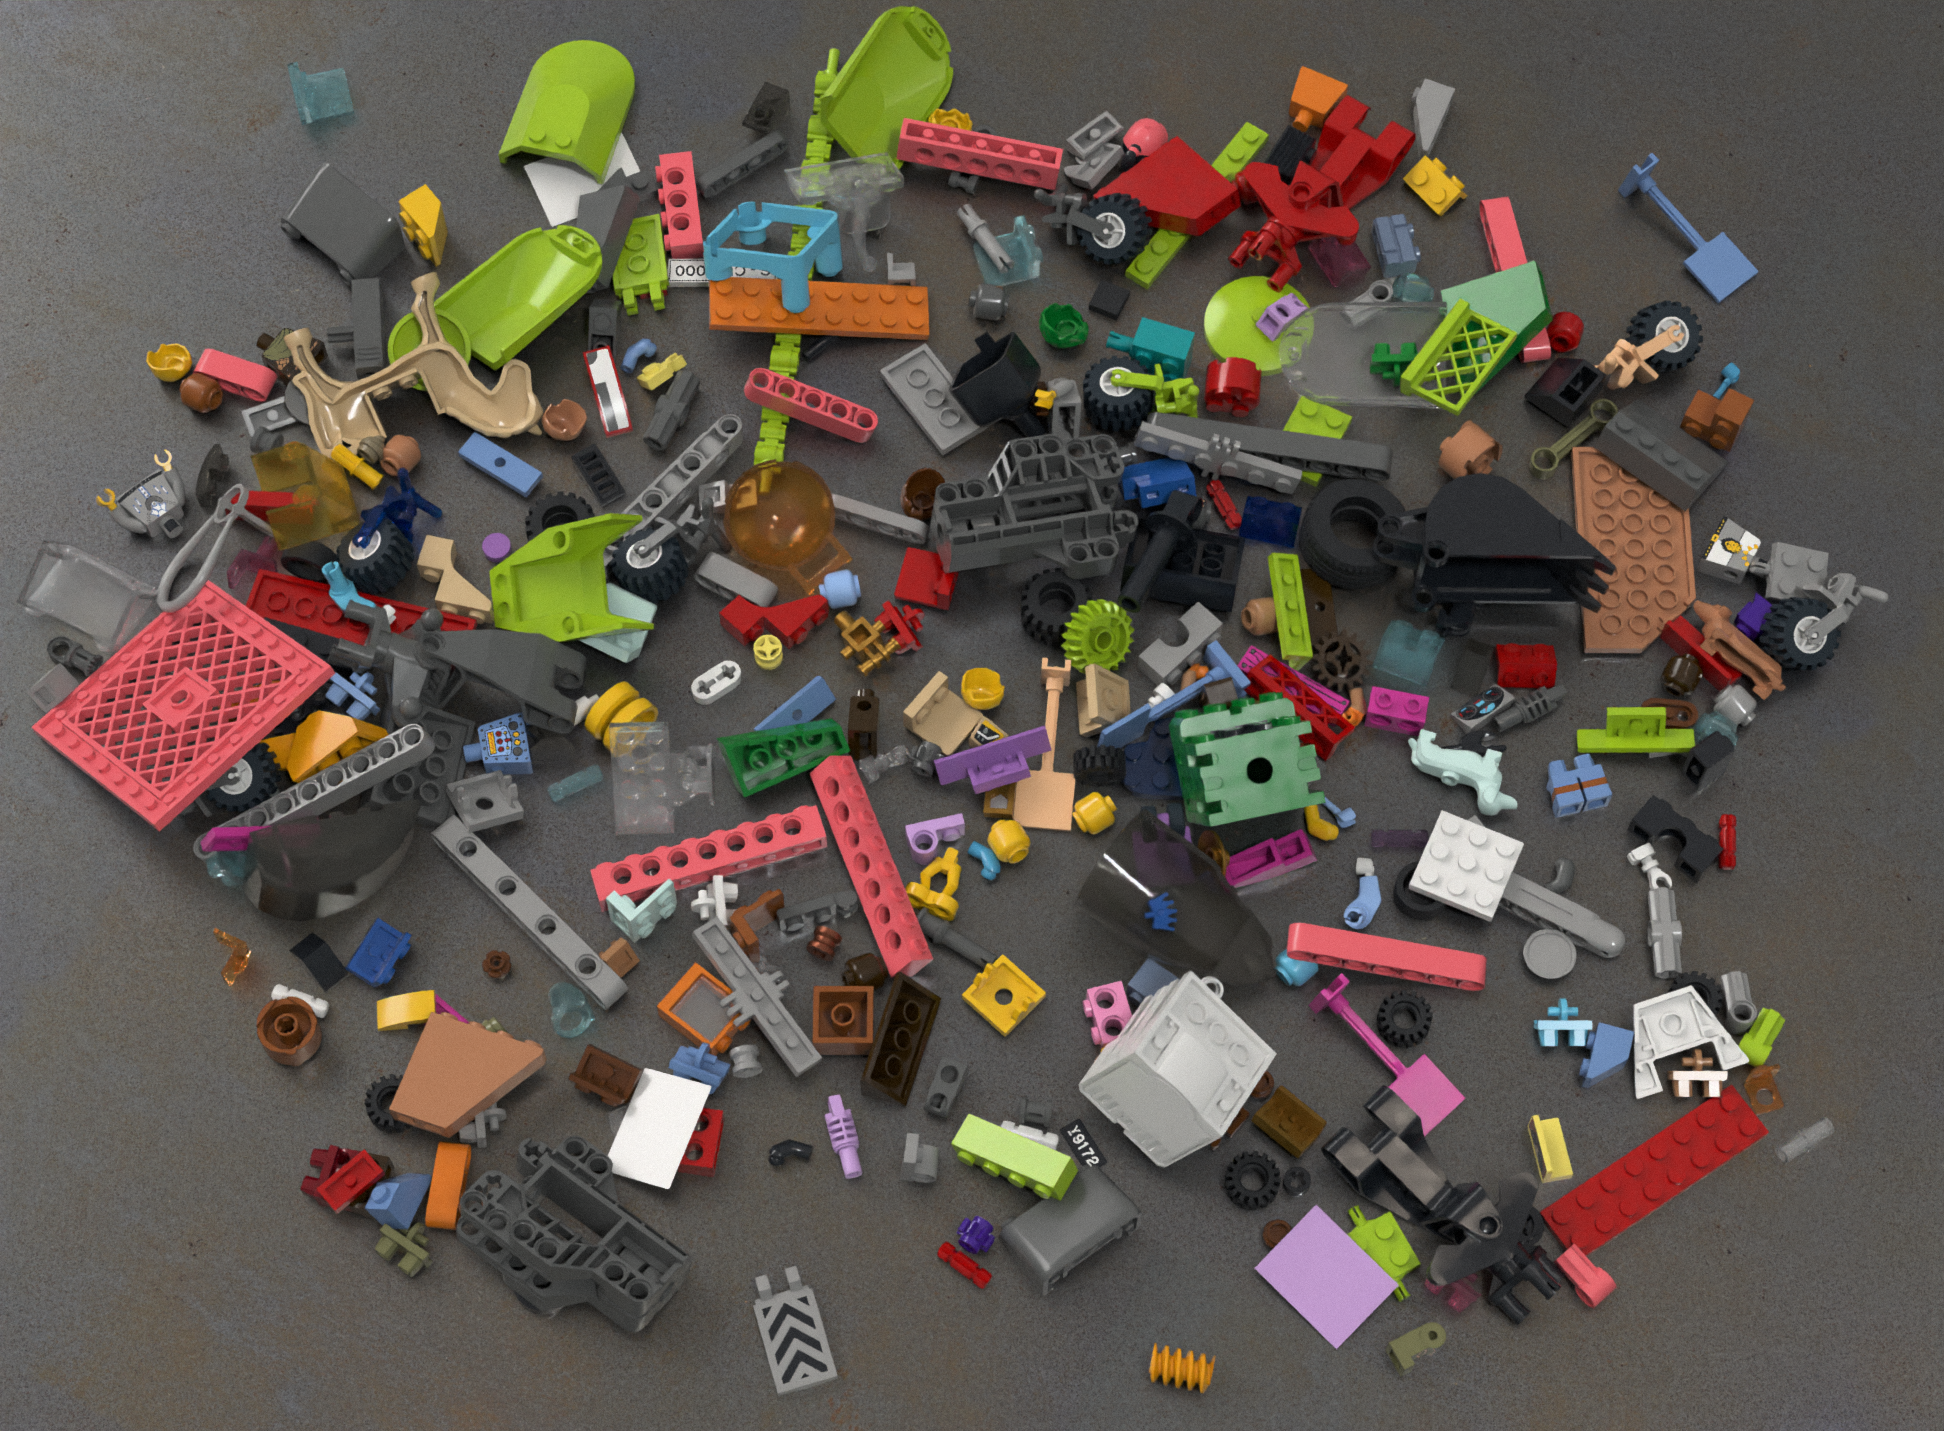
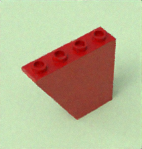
M1178 136L1164 143L1155 152L1143 158L1134 167L1122 173L1117 179L1093 195L1095 200L1098 197L1113 193H1121V195L1130 194L1131 199L1138 198L1141 201L1140 207L1146 206L1148 209L1145 215L1146 217L1151 216L1152 219L1148 226L1194 236L1202 235L1241 206L1238 189Z

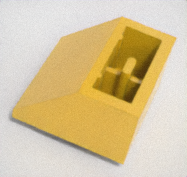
M424 184L398 201L401 210L399 217L405 226L402 230L410 242L415 241L418 244V250L425 260L430 259L437 267L441 264L448 231L441 202L428 186Z

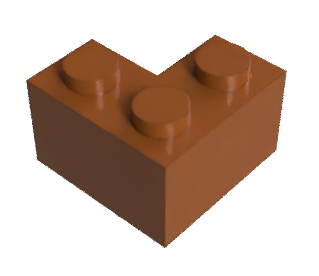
M1730 388L1723 400H1719L1698 389L1684 414L1680 428L1692 437H1699L1717 449H1724L1730 452L1746 423L1754 400Z

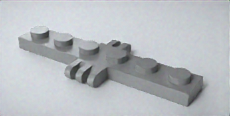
M1142 421L1134 439L1133 445L1146 451H1153L1175 460H1182L1197 465L1199 469H1202L1200 473L1202 477H1206L1209 472H1212V480H1217L1219 475L1234 476L1253 484L1276 489L1279 492L1293 494L1302 476V470L1240 452L1241 441L1235 440L1231 446L1229 445L1230 438L1224 437L1222 442H1219V435L1215 433L1208 442Z
M718 917L694 930L692 937L733 991V993L719 1002L722 1008L732 1003L734 1004L733 1007L726 1011L729 1018L740 1012L741 1016L737 1017L733 1024L739 1027L753 1018L796 1077L818 1064L822 1059L821 1055L780 1001L785 996L782 992L791 985L788 980H784L776 985L775 982L784 976L779 970L772 975L764 972L760 975Z

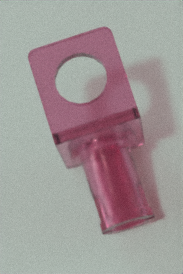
M265 536L256 553L241 548L227 571L229 588H235L245 570L257 574L259 569L278 573L277 563L272 558L280 548V542L273 537L269 543L271 537Z

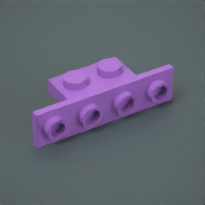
M1044 725L934 760L941 785L969 777L975 794L1031 777L1025 759L1052 750Z

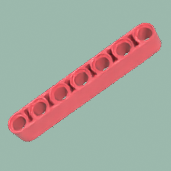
M1509 197L1480 200V217L1495 272L1497 273L1527 263ZM1546 327L1518 353L1521 363L1550 359L1551 347Z
M1293 923L1289 925L1286 955L1291 959L1468 991H1479L1485 988L1487 959L1479 954L1307 923Z

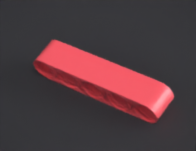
M765 368L752 370L744 387L745 396L754 403L855 442H867L878 424L877 415L868 408ZM754 383L761 384L763 388L756 386ZM780 393H785V394H787L790 398H786V397L782 396ZM806 403H811L816 408L809 407ZM832 413H836L842 418H837ZM858 423L866 425L867 428L861 427Z

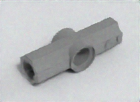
M1666 887L1649 890L1647 895L1650 920L1648 922L1647 936L1648 944L1653 949L1655 977L1664 980L1680 977L1682 974L1680 957L1682 927L1680 920H1677L1674 890Z

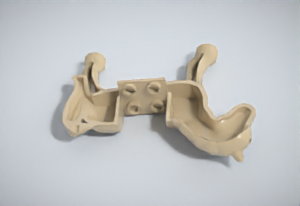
M437 272L425 274L411 282V286L416 293L411 310L421 326L423 333L421 344L387 368L369 377L357 381L344 382L328 376L318 366L310 350L312 334L309 328L296 330L283 338L286 346L291 350L294 365L301 371L293 377L292 381L305 396L309 425L321 453L335 462L337 461L331 457V452L338 444H342V441L350 444L351 446L347 449L356 455L358 453L357 449L360 446L359 442L363 438L377 435L386 438L385 428L372 399L377 398L380 401L393 395L392 390L401 386L403 390L411 388L419 383L417 380L419 378L423 379L438 415L446 413L457 418L461 423L475 431L490 437L508 438L512 435L523 434L526 431L538 436L542 434L537 424L543 415V409L537 396L533 393L531 370L526 363L517 359H511L503 366L499 382L490 391L473 376L464 358L447 341L434 308V297L440 286Z

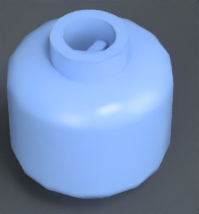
M848 569L826 573L824 575V584H819L820 595L828 600V605L832 609L853 606L857 603V598L861 597L858 576L853 575Z

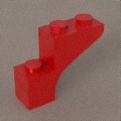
M739 594L719 612L721 626L744 647L751 640L756 641L763 634L765 628L773 636L777 637L785 647L790 649L795 643L800 644L803 642L808 632L815 625L819 626L827 619L829 606L828 600L824 596L814 595L774 607H760L748 602Z

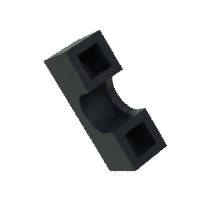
M1654 795L1632 818L1627 829L1644 844L1650 843L1651 846L1657 840L1665 837L1677 841L1681 846L1682 852L1679 854L1674 867L1696 884L1716 863L1723 851V848L1714 837L1705 835L1696 828L1692 820L1680 816L1667 801L1658 799Z

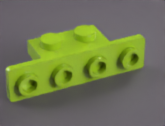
M1607 707L1606 729L1577 730V751L1579 753L1690 752V749L1695 746L1694 730L1665 729L1666 707Z

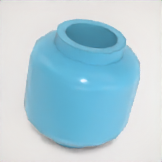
M1287 948L1275 959L1276 967L1274 970L1287 986L1291 984L1295 986L1303 985L1319 969L1316 963L1289 958L1286 955Z

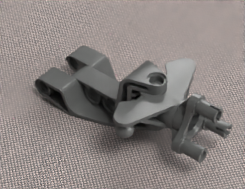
M351 599L349 600L344 617L369 624L368 636L364 646L340 637L339 645L333 643L328 661L350 667L353 672L363 674L365 670L372 667L383 671L393 719L399 727L403 728L409 724L420 723L428 713V709L423 702L434 708H443L465 681H473L507 692L516 698L521 705L524 721L528 724L560 734H567L573 730L578 708L577 703L559 694V691L554 689V685L566 689H578L582 686L587 659L582 653L541 633L493 629L441 631L443 615L435 608L425 610L421 618L410 629L401 634L391 633L385 608L379 606L373 608L354 602Z

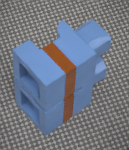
M1589 753L1574 758L1575 770L1567 771L1564 760L1549 763L1547 768L1549 780L1546 788L1552 797V809L1555 818L1580 813L1581 809L1584 812L1608 806L1612 792L1601 764L1595 765Z

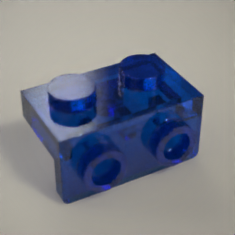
M1247 496L1239 536L1294 547L1303 507L1295 506L1289 502L1270 501L1259 496Z

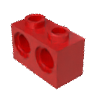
M703 1108L697 1123L705 1122L708 1124V1127L704 1131H693L679 1164L678 1172L714 1177L725 1118L722 1110ZM694 1150L703 1153L702 1157L698 1160H690L687 1156Z

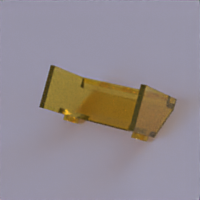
M297 441L250 456L262 491L276 492L312 481V485H303L297 489L292 496L294 503L266 511L279 551L348 531L359 524L360 518L344 468L337 461Z

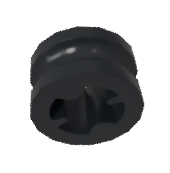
M1296 1166L1288 1169L1283 1179L1285 1192L1293 1197H1300L1308 1192L1311 1184L1309 1172L1302 1167ZM1297 1175L1302 1177L1303 1187L1300 1188L1299 1185L1297 1188L1292 1187L1291 1176L1296 1179Z

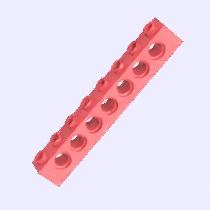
M828 756L810 773L811 779L890 977L894 978L897 972L913 977L933 960L932 954L852 757Z
M805 805L787 814H772L759 822H744L738 825L737 828L728 831L716 830L710 833L709 836L700 839L688 838L683 840L681 844L672 847L660 846L651 853L644 855L632 854L623 861L616 863L604 862L590 871L601 911L604 912L608 910L606 897L614 890L621 897L626 895L635 903L646 900L668 879L674 883L675 891L712 881L714 875L726 877L826 848L827 837L817 805L811 807ZM791 828H796L800 830V832L796 835H789L786 833V831ZM763 836L772 838L768 843H760L758 841ZM735 844L744 846L740 851L730 850V847ZM707 852L716 854L714 858L709 860L702 858V855ZM679 860H684L687 862V864L681 868L673 866L674 863ZM651 868L659 870L654 876L645 874ZM621 877L631 878L626 884L617 883V880Z

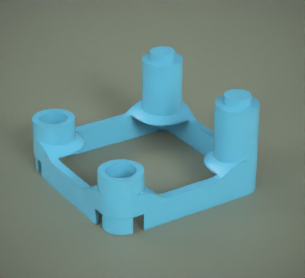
M755 202L741 203L738 205L739 215L737 209H734L706 237L707 242L703 241L706 278L713 281L728 279L733 275L732 266L768 271L780 278L783 307L792 313L803 312L810 305L808 274L814 260L816 271L826 277L835 276L843 268L838 213L831 210L762 202V212L756 211ZM772 222L811 226L807 231V235L812 240L796 256L735 248H719L734 231L739 232L741 243L756 245L766 240V228Z

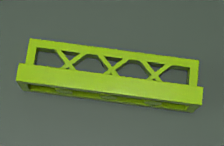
M1272 552L1268 556V564L1282 660H1288L1289 667L1299 671L1313 658L1298 555Z

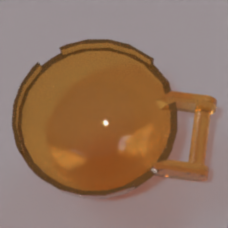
M774 459L754 465L743 472L733 483L725 499L726 508L723 525L727 539L734 550L748 562L765 570H788L806 593L811 596L815 592L814 588L824 581V577L827 574L835 572L844 563L849 564L853 561V558L832 534L835 526L836 510L831 491L824 479L812 468L797 461H793V463L777 462ZM829 542L838 554L810 578L805 580L796 568L816 558Z

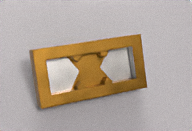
M1017 782L986 791L983 810L984 817L1013 819Z

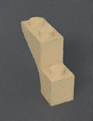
M426 535L417 567L420 577L429 582L436 583L440 581L435 597L437 610L476 619L477 624H483L484 622L493 624L494 612L491 601L454 569L457 555L454 540Z

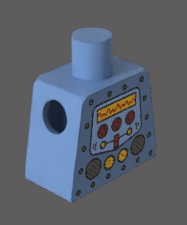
M522 712L478 727L480 743L463 746L466 763L483 760L486 774L501 770L503 774L533 773Z

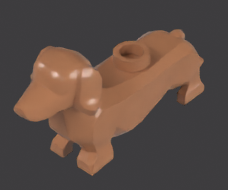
M1699 600L1694 603V611L1705 623L1702 628L1705 641L1700 646L1711 656L1717 652L1725 663L1749 676L1755 683L1752 690L1763 700L1771 694L1772 689L1778 691L1786 689V686L1781 684L1783 680L1781 679L1782 669L1780 664L1729 622L1732 611L1728 607L1719 604L1711 605Z

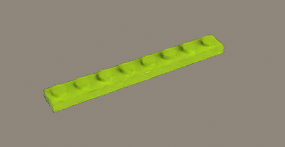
M1246 122L1211 166L1229 182L1235 180L1236 172L1244 170L1267 143L1269 134ZM1160 228L1149 244L1144 247L1145 250L1126 269L1125 276L1148 290L1191 235Z

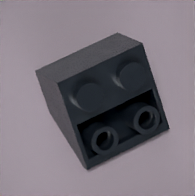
M1557 358L1525 394L1524 398L1570 428L1602 391L1607 374L1585 359Z

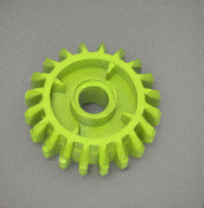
M1097 599L1096 601L1088 600L1086 606L1078 605V613H1070L1072 621L1065 623L1068 630L1061 634L1066 639L1061 646L1064 650H1067L1064 656L1067 660H1071L1073 668L1086 675L1085 667L1093 663L1109 671L1118 670V662H1126L1124 655L1125 653H1132L1128 646L1129 643L1135 642L1130 637V634L1135 629L1130 626L1132 619L1126 615L1127 611L1112 601L1108 602L1104 599Z

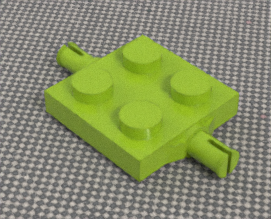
M1358 1205L1354 1206V1210L1353 1208L1349 1209L1347 1213H1349L1356 1227L1347 1235L1398 1284L1397 1288L1393 1291L1398 1301L1402 1302L1404 1298L1406 1300L1410 1297V1294L1401 1280L1408 1273L1421 1267V1263L1391 1211L1376 1219L1366 1220Z

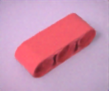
M214 349L204 350L193 371V374L200 373L218 381L222 390L258 402H265L277 380L276 373L265 366Z

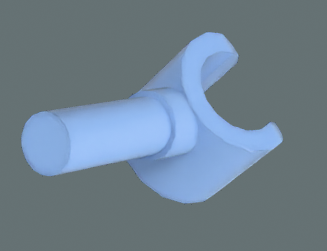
M1325 797L1326 803L1322 804L1335 815L1339 827L1347 828L1356 823L1354 820L1356 815L1352 808L1349 807L1341 811Z

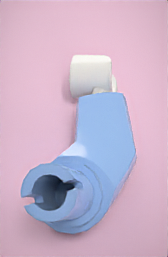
M1369 858L1357 859L1356 874L1365 876L1359 878L1358 897L1349 904L1344 912L1346 924L1354 929L1366 927L1373 919L1382 902L1378 877L1373 876L1374 866Z

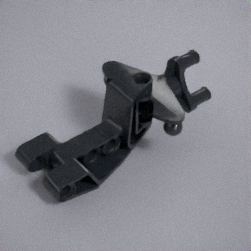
M1382 1085L1362 1106L1378 1124L1377 1129L1380 1131L1367 1145L1349 1129L1341 1127L1321 1148V1152L1359 1195L1387 1211H1391V1213L1454 1244L1437 1246L1431 1264L1426 1271L1429 1283L1435 1286L1449 1285L1471 1274L1487 1269L1493 1275L1488 1300L1495 1307L1499 1306L1516 1325H1519L1531 1311L1511 1293L1514 1286L1522 1280L1525 1282L1529 1281L1546 1300L1552 1298L1556 1294L1555 1291H1559L1562 1287L1558 1283L1565 1276V1273L1546 1256L1547 1252L1540 1245L1523 1247V1244L1519 1241L1538 1191L1539 1185L1536 1177L1530 1172L1523 1171L1499 1181V1202L1495 1205L1492 1204L1484 1188L1478 1182L1457 1184L1453 1188L1424 1137L1421 1118L1389 1087Z

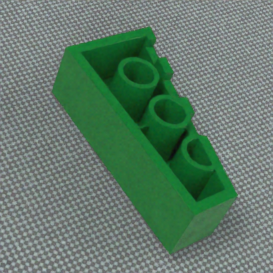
M832 718L716 738L736 790L744 798L818 766L828 756H840L850 752L840 724Z

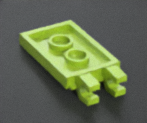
M660 214L633 219L613 273L616 296L619 295V299L623 298L628 316L639 314L636 295L650 293L655 311L665 309L662 290H667V286H670Z

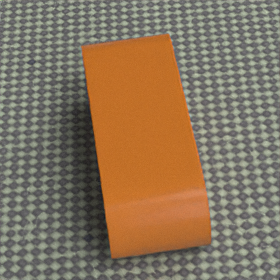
M439 1142L426 1209V1227L449 1230L457 1229V1222L461 1217L459 1211L460 1199L466 1190L470 1167L471 1145Z

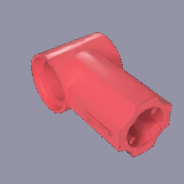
M1575 1243L1554 1261L1557 1267L1575 1285L1578 1297L1590 1308H1595L1616 1289V1283L1612 1277L1602 1268H1596Z

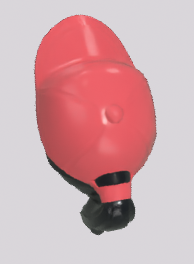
M1143 118L1136 121L1129 128L1123 138L1124 143L1122 147L1125 154L1121 160L1120 175L1127 172L1143 158L1148 157L1168 141L1167 130L1161 123L1153 119Z

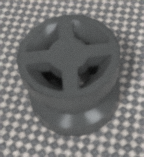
M260 426L253 434L250 450L257 454L261 452L266 458L274 460L282 449L284 437L277 432L272 434L268 428Z

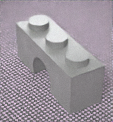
M1197 602L1178 619L1177 633L1186 640V643L1179 647H1171L1158 638L1139 655L1138 669L1157 686L1161 683L1174 685L1181 678L1183 670L1199 662L1207 645L1216 640L1218 643L1222 639L1223 623L1202 604Z

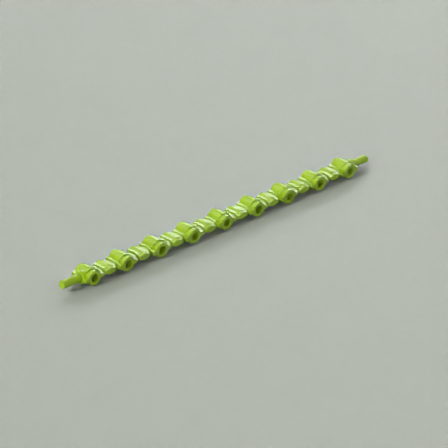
M836 48L829 50L827 69L818 71L816 75L814 96L816 97L813 104V114L818 115H811L808 123L807 141L812 142L807 143L805 157L810 160L803 159L801 166L800 186L805 188L800 187L798 204H803V206L796 205L798 207L823 209L817 207L822 206L824 200V190L820 188H827L830 162H824V160L830 161L832 145L827 143L834 144L835 138L821 123V97L838 75L837 67L840 51ZM793 224L792 232H797L798 234H792L790 248L795 250V252L788 251V255H798L812 240L807 235V231L811 226ZM815 260L808 274V281H812V277L814 275ZM776 333L775 344H780V346L773 345L770 355V371L795 380L790 375H797L801 349L794 346H800L802 334ZM780 393L782 396L790 398L787 394ZM762 406L761 421L768 422H762L760 440L765 441H757L753 468L761 470L758 494L768 496L772 472L781 471L784 463L785 444L779 442H785L787 425L782 423H789L791 417Z

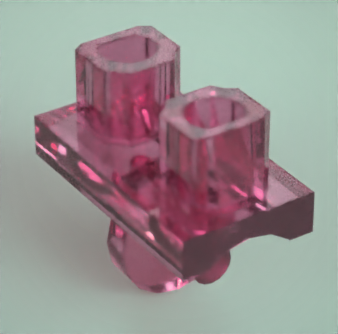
M1474 1273L1465 1278L1474 1283L1478 1276ZM1426 1279L1424 1284L1428 1290L1437 1296L1444 1288V1286H1435L1429 1283L1428 1279ZM1460 1279L1450 1284L1456 1291L1447 1303L1459 1313H1462L1471 1302H1477L1481 1294Z

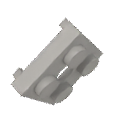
M501 770L447 784L446 793L469 833L523 819L524 810L518 801L516 783L512 784V776L510 774L504 776ZM480 799H485L492 802L493 807L483 810L477 807L476 802Z

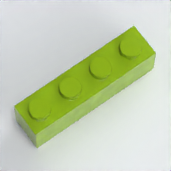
M968 1114L951 1143L957 1153V1158L964 1164L972 1166L973 1163L979 1165L986 1173L994 1177L1002 1175L1019 1188H1023L1024 1185L1032 1188L1037 1195L1045 1199L1053 1197L1061 1201L1078 1172L1070 1156L971 1114Z

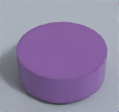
M501 533L488 535L482 544L484 555L491 562H502L510 556L512 551L510 540Z

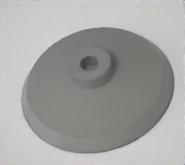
M1543 929L1533 933L1527 939L1523 949L1524 960L1529 969L1543 978L1556 979L1563 977L1573 969L1576 963L1577 953L1573 942L1567 935L1558 930Z

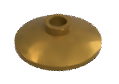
M1206 830L1201 834L1198 841V865L1206 885L1216 889L1221 887L1225 880L1230 856L1228 850L1224 849L1218 834L1213 830Z

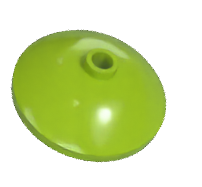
M435 309L438 322L447 341L457 349L469 366L471 342L465 327L450 313ZM412 312L399 320L390 334L388 341L390 364L416 349L422 342L423 333L421 326ZM417 379L419 383L412 388L427 391L423 379Z

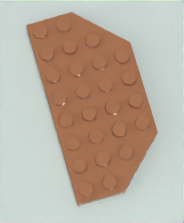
M1572 447L1571 460L1576 532L1617 567L1612 576L1598 569L1595 571L1609 586L1605 595L1591 588L1588 590L1602 605L1600 611L1595 613L1581 606L1584 653H1642L1661 635L1665 623L1668 620L1674 622L1696 599L1689 508L1684 511L1596 448Z

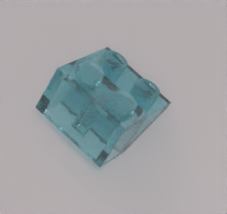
M1391 620L1381 639L1372 667L1427 686L1445 639L1441 638L1435 631H1421L1413 628V625L1407 621Z

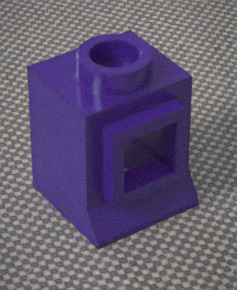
M1756 593L1752 603L1749 601L1737 614L1734 620L1735 627L1755 643L1764 633L1763 630H1760L1761 624L1766 622L1763 618L1764 615L1772 612L1770 609L1772 604Z

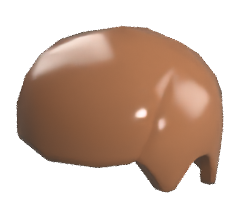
M563 399L558 405L553 406V404H550L546 408L541 422L545 432L555 440L571 441L580 435L588 418L586 411L578 403Z

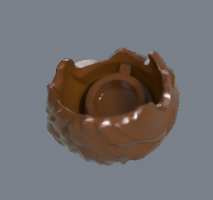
M924 467L913 472L906 480L901 490L900 502L903 512L908 517L920 521H926L931 518L936 488L940 484L945 483V479L935 469Z

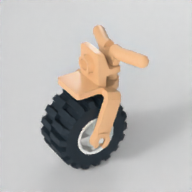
M1671 300L1639 310L1637 315L1633 316L1630 320L1633 325L1627 327L1626 333H1629L1630 337L1625 338L1626 340L1619 339L1611 353H1608L1604 360L1598 366H1595L1605 374H1611L1607 387L1611 390L1621 387L1624 389L1632 382L1634 377L1642 384L1656 380L1659 376L1658 373H1666L1687 366V363L1692 362L1696 358L1694 354L1699 353L1701 350L1698 343L1703 342V336L1699 335V331L1703 329L1701 324L1697 325L1696 320L1699 319L1697 315L1690 314L1691 308L1688 306L1681 307V302L1675 301L1671 303Z

